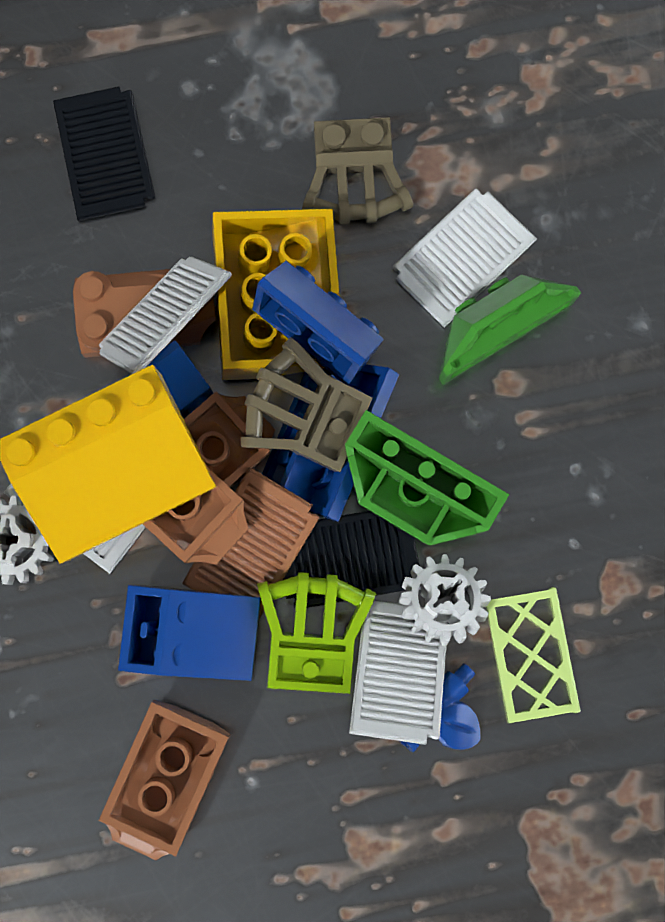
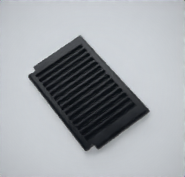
M120 86L53 100L77 220L83 221L146 207L145 200L154 199L155 194L132 90L121 92Z
M371 511L341 515L339 522L327 518L319 519L283 580L298 576V572L309 573V577L326 578V575L330 574L337 575L339 580L362 591L366 588L376 592V596L405 591L402 588L405 577L412 578L410 574L412 567L415 564L420 566L416 541L413 536ZM296 593L286 596V599H295L294 609L296 603ZM308 594L306 608L324 605L325 595ZM336 597V603L345 601L339 597Z

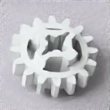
M11 496L9 505L4 499L0 498V576L2 584L12 585L15 576L20 583H28L30 571L36 575H42L44 571L40 563L42 561L53 562L54 560L47 553L49 545L26 507L22 506L23 503L18 496ZM24 516L33 523L37 534H32L26 527L27 520L24 519ZM18 536L17 544L6 545L7 537ZM34 550L32 556L23 563V558Z
M447 554L442 555L439 564H436L429 556L424 562V569L415 564L410 572L412 578L405 577L402 588L407 592L401 593L399 603L409 606L404 610L402 617L403 619L413 618L415 620L411 629L413 633L421 629L427 631L425 641L428 643L433 639L434 635L440 636L442 646H447L451 636H454L459 644L463 643L467 637L466 631L475 635L480 629L478 622H484L489 614L483 607L489 604L491 596L481 594L487 582L486 580L476 581L474 579L478 570L476 567H472L468 571L464 570L463 558H459L455 565L449 564ZM419 589L421 590L420 595L425 599V607L423 609L418 600ZM466 590H467V592H468V594H469V597H470V602H471V608H470V610L468 609L470 605L465 601V591H466ZM455 592L453 597L451 598V602L446 601L443 604L440 603L435 608L438 598L442 599L445 596L448 597L451 593ZM439 622H449L450 624H442Z

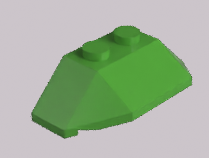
M521 274L511 281L507 277L499 280L487 290L489 295L479 301H476L474 297L468 299L455 309L456 315L450 325L439 380L444 385L573 305L581 294L577 286Z
M367 410L345 443L358 504L428 546L488 531L510 495Z

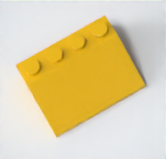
M333 209L213 212L214 265L232 274L231 278L216 292L222 380L256 379L259 369L265 368L283 351L282 345L288 338L252 310L257 284L264 276L287 260L294 267L301 266L314 277L316 285L326 293L330 291L340 296ZM315 361L322 369H325L322 365ZM294 362L282 375L305 371L298 363Z
M153 364L0 439V461L9 481L59 564H63L216 488L162 374Z

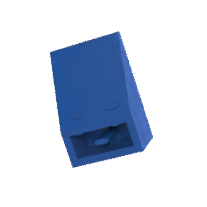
M128 585L118 671L160 676L252 681L261 597L148 585Z

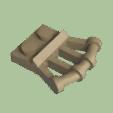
M390 117L314 121L316 171L309 191L305 196L302 210L333 209V219L339 221L340 225L350 224V220L366 219V223H376L378 218L396 210L402 209V211L413 208L410 193L403 185L393 165ZM382 171L394 195L376 202L374 172ZM363 172L365 204H349L347 173ZM327 174H337L338 204L319 198Z
M289 338L282 345L283 351L265 368L259 369L256 376L259 382L253 395L248 394L244 403L247 406L245 437H241V447L290 450L332 471L341 472L347 458L345 443L364 412L368 410L372 397L327 375L297 341ZM296 362L318 386L315 392L281 375ZM274 387L309 404L303 419L268 402ZM263 414L298 430L295 438H262Z

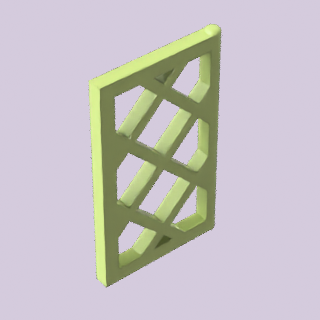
M556 587L539 592L492 599L486 606V611L489 613L487 617L507 723L571 712L579 713L581 710ZM550 599L553 619L549 625L529 612L537 600ZM527 602L524 608L517 604ZM508 605L519 613L507 633L499 628L495 607ZM524 618H527L544 630L532 650L512 637ZM550 635L558 640L561 662L557 668L537 655ZM508 642L527 655V658L515 675L507 671L503 649ZM533 660L553 673L540 693L520 680ZM558 678L566 682L570 701L568 704L555 705L546 698ZM516 685L536 698L528 711L515 713L511 693ZM542 703L547 706L545 708L538 709Z

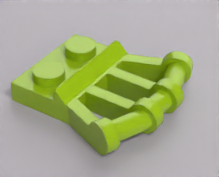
M298 572V576L269 585L267 581L258 583V591L271 630L267 688L350 694L355 639L374 602L376 592L367 588L362 591L339 580L337 575L327 574L326 578L309 577V573ZM296 593L293 633L282 632L273 600ZM308 594L325 595L322 635L304 634ZM336 597L356 606L343 636H333Z

